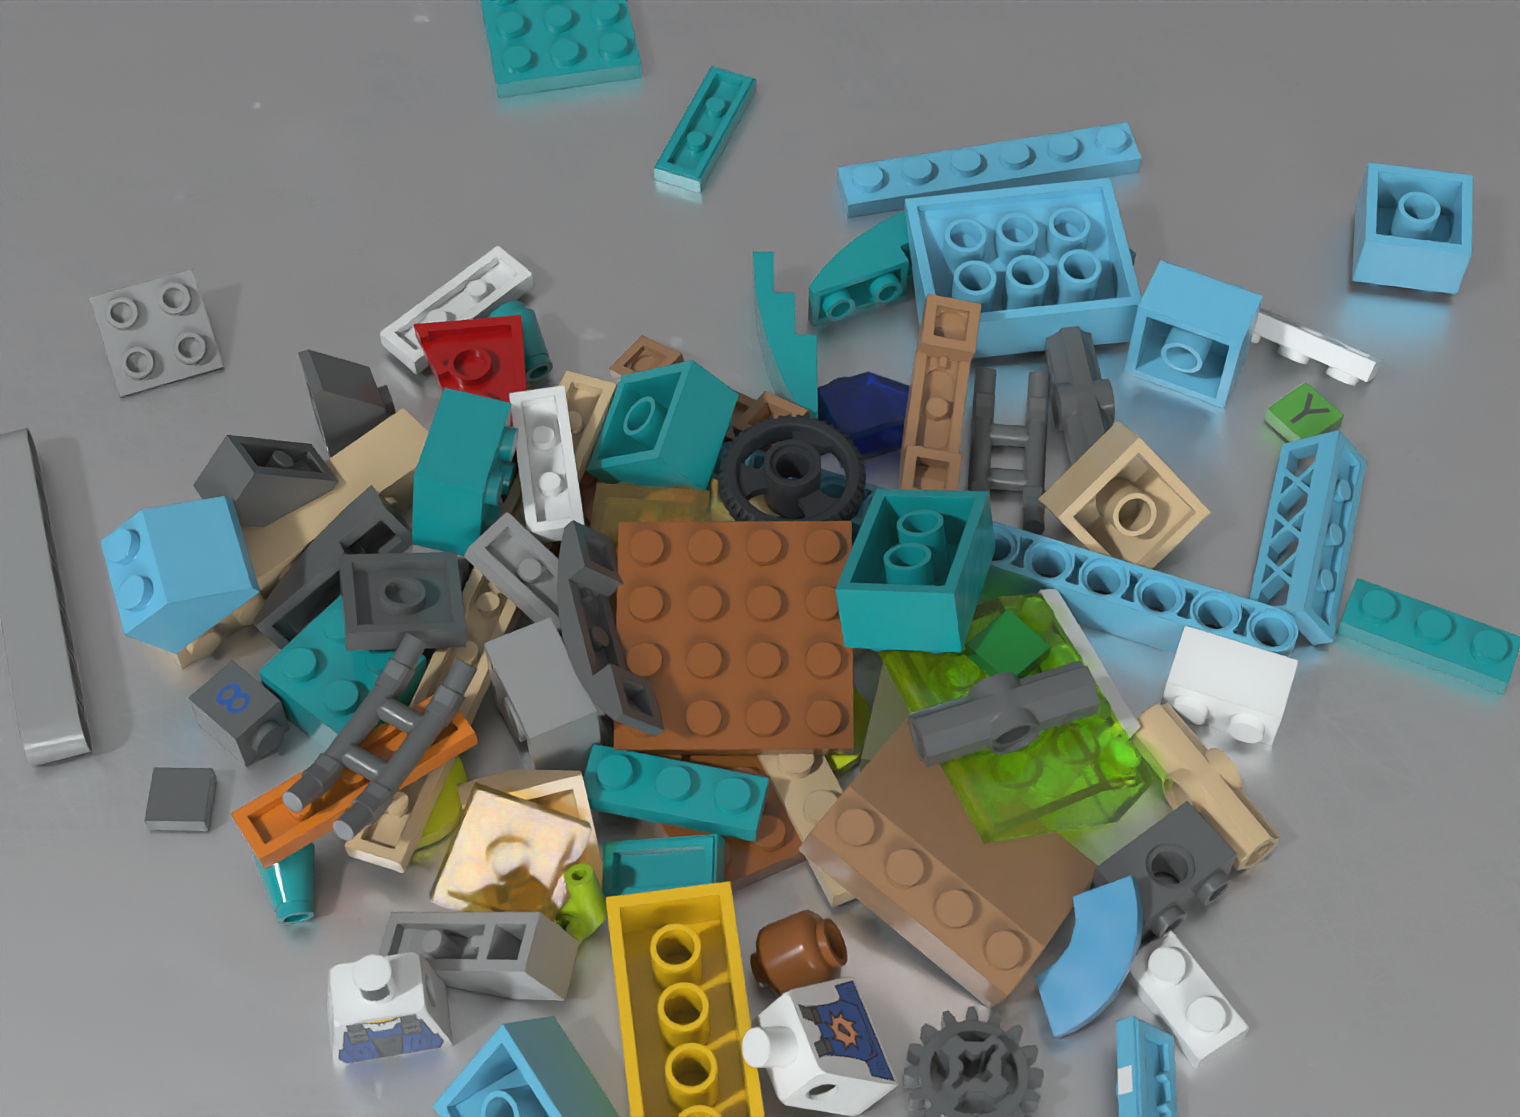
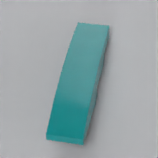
M753 252V294L756 329L767 374L776 396L807 409L810 419L818 418L817 334H795V293H774V252Z

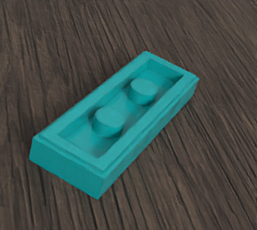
M711 66L654 166V179L701 193L756 93V79Z

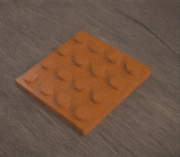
M852 521L619 522L617 572L624 584L617 586L616 631L619 635L627 670L651 680L664 731L655 737L614 720V750H628L648 755L854 754L853 648L844 647L835 591L852 549Z

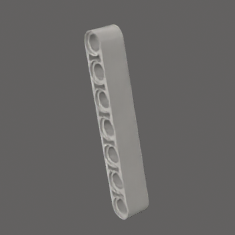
M25 428L0 434V620L20 738L26 758L30 766L34 767L92 751V744L39 458L29 429Z

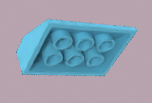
M1110 177L905 199L904 207L919 326L926 297L928 294L981 304L976 351L973 358L1045 351L1046 337L1054 335L1061 328L1079 326L1082 331L1091 333L1094 345L1131 341L1136 312L1142 296Z

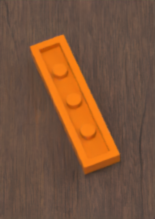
M433 695L413 706L412 709L424 714V708L430 702ZM458 710L448 727L442 729L398 791L478 744L475 731L460 710ZM384 723L372 730L360 747L388 762L408 734L388 723ZM344 767L343 774L333 787L322 797L315 798L302 811L295 813L286 807L282 796L284 792L302 777L304 772L302 771L232 812L231 815L260 864L266 870L334 829V821L352 806L353 800L364 791L370 780Z

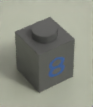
M234 660L230 661L188 698L199 726L245 767H248L260 755L272 752L280 744L284 734L290 729L281 701Z

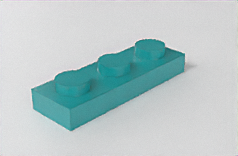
M1359 578L1356 579L1336 634L1500 694L1504 693L1509 683L1520 649V636Z
M593 744L583 778L591 810L753 842L757 840L769 791V778L628 750H614L612 747Z

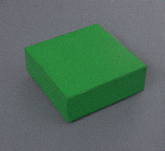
M1007 609L966 643L965 655L988 676L1000 673H1013L1018 679H1022L1049 657L1051 646Z

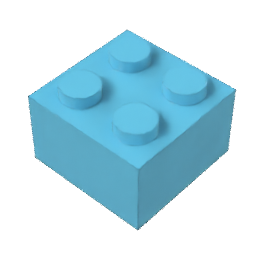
M1368 162L1355 204L1352 281L1457 294L1472 256L1473 175Z
M1160 260L1137 308L1124 373L1225 408L1245 364L1263 296L1240 286L1231 285L1196 273L1189 268L1179 267Z

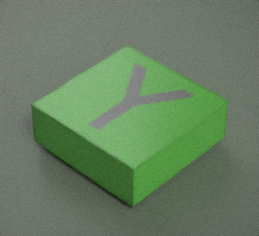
M1304 382L1267 409L1264 420L1286 440L1292 442L1337 430L1341 427L1344 415L1308 383Z

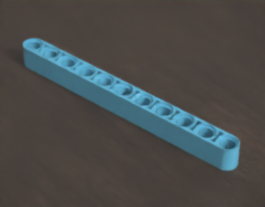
M732 442L722 443L715 463L714 476L708 483L705 491L709 505L726 515L730 514L722 501L719 487V470L723 455ZM756 450L747 458L744 464L751 468H764V459L767 452ZM821 469L820 490L830 497L840 498L845 489L846 476ZM792 477V478H786V479H788V480H797L798 478H793V477ZM866 482L861 506L857 513L854 514L852 520H850L852 521V546L876 489L887 488ZM764 494L749 500L754 507L774 517L784 519L805 518V516L787 518L774 513L767 506ZM993 521L996 547L993 558H997L999 561L991 562L981 594L1026 607L1039 590L1057 589L1078 624L1174 654L1177 652L1186 625L1283 656L1291 657L1298 638V626L1295 619L1288 612L1278 607ZM1042 573H1043V574H1049V575H1051V576H1053V577H1052V578H1047V577H1043V576H1041V575H1039V574H1042ZM1094 590L1104 591V592H1106V593H1108V594H1107V595L1098 594V593L1094 592ZM1148 607H1156L1164 612L1153 611ZM1204 624H1212L1218 627L1219 629H1212L1205 626ZM1260 641H1267L1273 644L1275 647L1267 646L1261 643Z

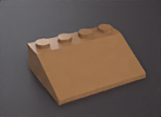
M908 716L812 829L798 850L991 1009L1010 995L1048 945L1073 908V896L1084 892L1093 879L1095 868L1098 865L964 756L926 767L925 763L920 761L913 745L908 725Z

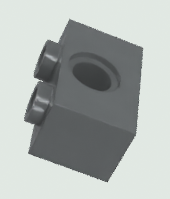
M1186 801L1095 868L1090 890L1128 876L1136 878L1142 903L1143 927L1141 945L1154 934L1160 939L1169 930L1175 931L1187 916L1185 911L1201 900L1204 905H1208L1219 898L1232 883L1228 876L1237 853L1196 809ZM1154 873H1169L1179 883L1165 884L1159 881L1154 876Z

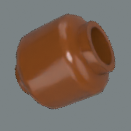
M803 910L769 923L759 930L756 938V952L750 956V965L757 983L764 989L769 987L779 998L792 989L839 979L841 967L847 963L848 957L843 936L834 921L829 918L822 919L819 914L810 910Z

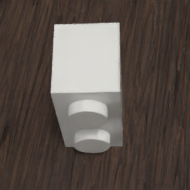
M1185 625L1161 704L1169 703L1186 724H1202L1227 732L1242 742H1259L1272 746L1284 714L1299 660Z

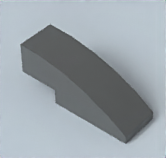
M372 485L369 486L339 513L293 563L254 618L255 626L282 650L341 595L340 555L403 553L413 545L412 530L406 520Z

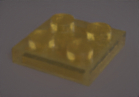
M475 782L429 892L430 902L458 912H541L554 922L568 889L564 881V875L570 867L579 863L592 831L590 822Z

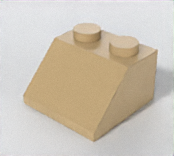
M1119 421L1038 499L1088 550L1149 569H1153L1211 513L1137 434Z

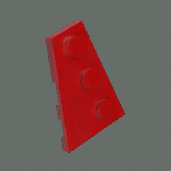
M521 315L413 324L416 338L442 393L444 388L510 403L509 393L527 391ZM512 412L510 418L511 427H513ZM516 449L511 462L518 461Z

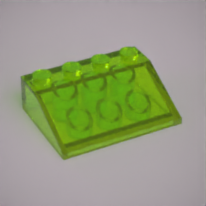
M1041 593L996 597L978 604L962 653L945 652L935 654L927 651L890 649L877 651L911 713L967 696L969 690L975 684L990 677L965 655V647L968 641L1007 609L1051 646L1049 657L1026 677L1079 660L1084 666L1085 664L1055 617L1053 609ZM1097 684L1096 691L1100 701L1097 714L1041 731L1031 744L1015 752L995 754L990 751V748L939 763L984 844L1118 822L1154 783L1155 779L1142 760L1138 749L1128 737L1111 709L1109 701L1103 696Z

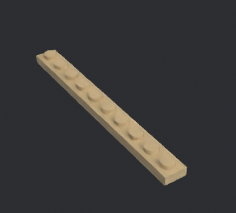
M566 370L559 386L565 385L580 484L614 397L617 383ZM518 472L502 506L501 516L508 512L526 528L520 474ZM553 542L542 544L550 550ZM475 567L462 592L467 626L466 647L436 648L409 706L412 708L434 695L439 684L442 685L454 660L457 658L477 668L464 694L465 699L459 708L470 726L491 682L484 643L513 632L522 613L519 607ZM456 757L397 791L393 796V802L380 818L371 826H366L352 840L346 841L344 847L348 856L405 873Z

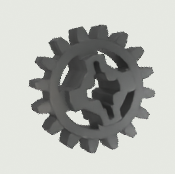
M968 1007L965 1021L957 1022L953 1014L947 1010L942 1013L940 1031L925 1023L921 1027L920 1040L923 1045L910 1043L906 1060L913 1066L904 1068L903 1086L915 1089L908 1096L907 1106L910 1111L925 1108L926 1113L924 1117H1027L1024 1111L1036 1112L1041 1096L1034 1089L1041 1087L1044 1078V1070L1030 1067L1036 1062L1038 1055L1037 1046L1027 1045L1020 1047L1019 1042L1022 1037L1023 1028L1018 1024L1007 1032L1000 1028V1012L994 1011L987 1022L978 1021L976 1008ZM933 1062L938 1066L937 1073L945 1079L937 1093L930 1077V1069ZM1008 1063L1015 1078V1091L1013 1094L1009 1091L1010 1083L1002 1077L1004 1067ZM986 1070L983 1082L975 1077L968 1083L964 1081L960 1085L962 1073L966 1077L972 1078L977 1073L981 1075Z

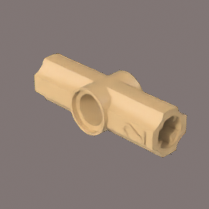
M1158 702L1142 712L1137 719L1141 727L1129 740L1162 779V789L1171 808L1175 810L1188 801L1235 850L1237 856L1233 867L1237 871L1241 869L1247 870L1263 860L1278 845L1281 836L1242 791L1241 776L1231 759L1217 748H1210L1208 750L1169 703L1159 704Z

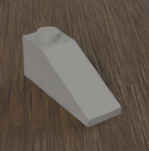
M391 912L378 955L384 957L408 952L421 953L447 987L511 999L566 1000L580 941L541 912Z

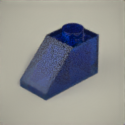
M869 371L851 377L836 378L828 384L818 387V418L821 421L828 422V425L832 424L837 429L842 430L843 434H846L854 442L855 447L858 448L862 455L863 461L902 449L910 386ZM837 459V461H838L840 467L843 468V466L841 465V463H840L839 460Z

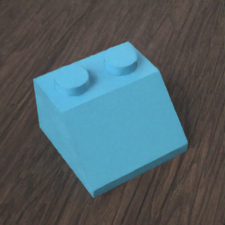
M226 496L141 509L100 541L124 634L177 654L260 592L233 499Z
M555 1016L502 1024L433 1104L440 1117H620Z

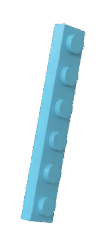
M1128 122L837 167V183L847 217L851 218L905 209L904 203L907 198L1090 180L1139 172L1142 158Z

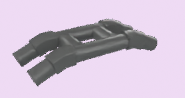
M989 367L976 368L967 491H989V495L990 489L1022 491V530L1042 535L1045 530V506L1038 499L1045 493L1050 374L1042 371H1032L1029 373L1025 426L995 424L993 421L997 370ZM992 445L1025 447L1024 470L991 468Z
M406 632L392 659L389 658L382 673L374 682V688L324 754L320 753L314 763L302 773V777L283 793L282 798L286 807L295 813L302 811L315 798L322 797L333 787L343 774V768L346 767L370 780L364 791L353 800L352 806L333 824L335 833L341 839L346 841L352 840L366 826H371L385 813L394 800L393 796L442 729L447 728L465 699L464 694L477 668L456 658L442 685L439 684L432 699L424 708V714L419 713L397 701L415 673L414 668L427 645V642ZM379 720L408 734L388 762L360 747Z

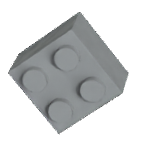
M551 617L485 642L484 647L495 703L526 769L581 771L584 777L593 744L604 745L609 743L605 726L600 717L606 713L592 701L580 683L568 657L563 637H560Z

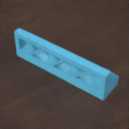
M1340 430L1282 444L1249 597L1251 600L1268 604L1269 600L1287 583L1289 591L1286 605L1276 607L1288 612L1295 619L1298 630L1312 645L1329 643L1334 640L1367 461ZM1316 455L1315 462L1297 478L1295 473L1298 460ZM1304 494L1307 495L1306 506L1288 522L1286 520L1287 511ZM1296 538L1299 541L1297 551L1280 567L1277 566L1278 555Z

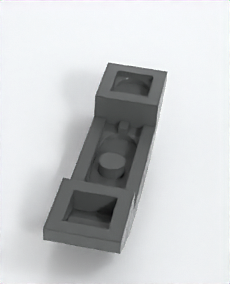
M572 520L564 528L557 576L559 619L568 657L583 688L604 713L615 721L656 737L664 731L651 680L627 670L609 601V596L617 591V586L624 584L617 572L618 556L613 539Z

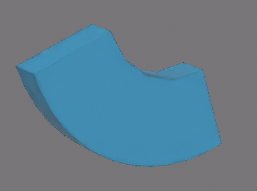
M1128 876L1073 896L1076 922L1070 945L1054 965L1035 976L1054 1037H1064L1089 1024L1120 993L1119 989L1129 973L1134 957L1138 955L1143 927L1141 896L1137 880L1133 876Z

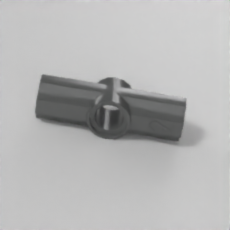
M1079 326L1064 327L1054 335L1046 337L1044 348L1053 383L1051 392L1053 420L1057 431H1064L1071 465L1113 426L1115 419V402L1111 382L1108 378L1102 379L1091 333L1082 331Z
M1079 660L1022 679H1018L1013 673L992 675L975 684L969 690L967 696L909 713L908 725L913 745L920 761H923L926 767H930L990 748V751L995 754L1015 752L1031 744L1041 731L1097 714L1100 701L1096 691V682L1088 666H1084Z

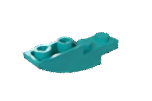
M905 210L859 235L840 250L818 273L809 285L808 320L812 327L830 320H841L850 313L876 304L889 303L897 297L906 294L907 278L913 273Z

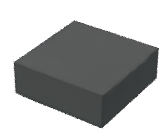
M154 767L144 820L148 829L208 831L217 779L213 768Z

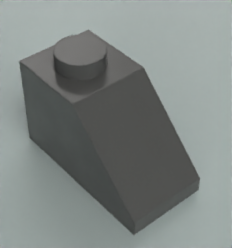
M309 349L298 352L315 419L329 458L396 413L387 385L377 387L370 367Z
M226 435L193 486L202 499L220 496L233 499L241 526L265 527L333 490L339 481L312 444Z

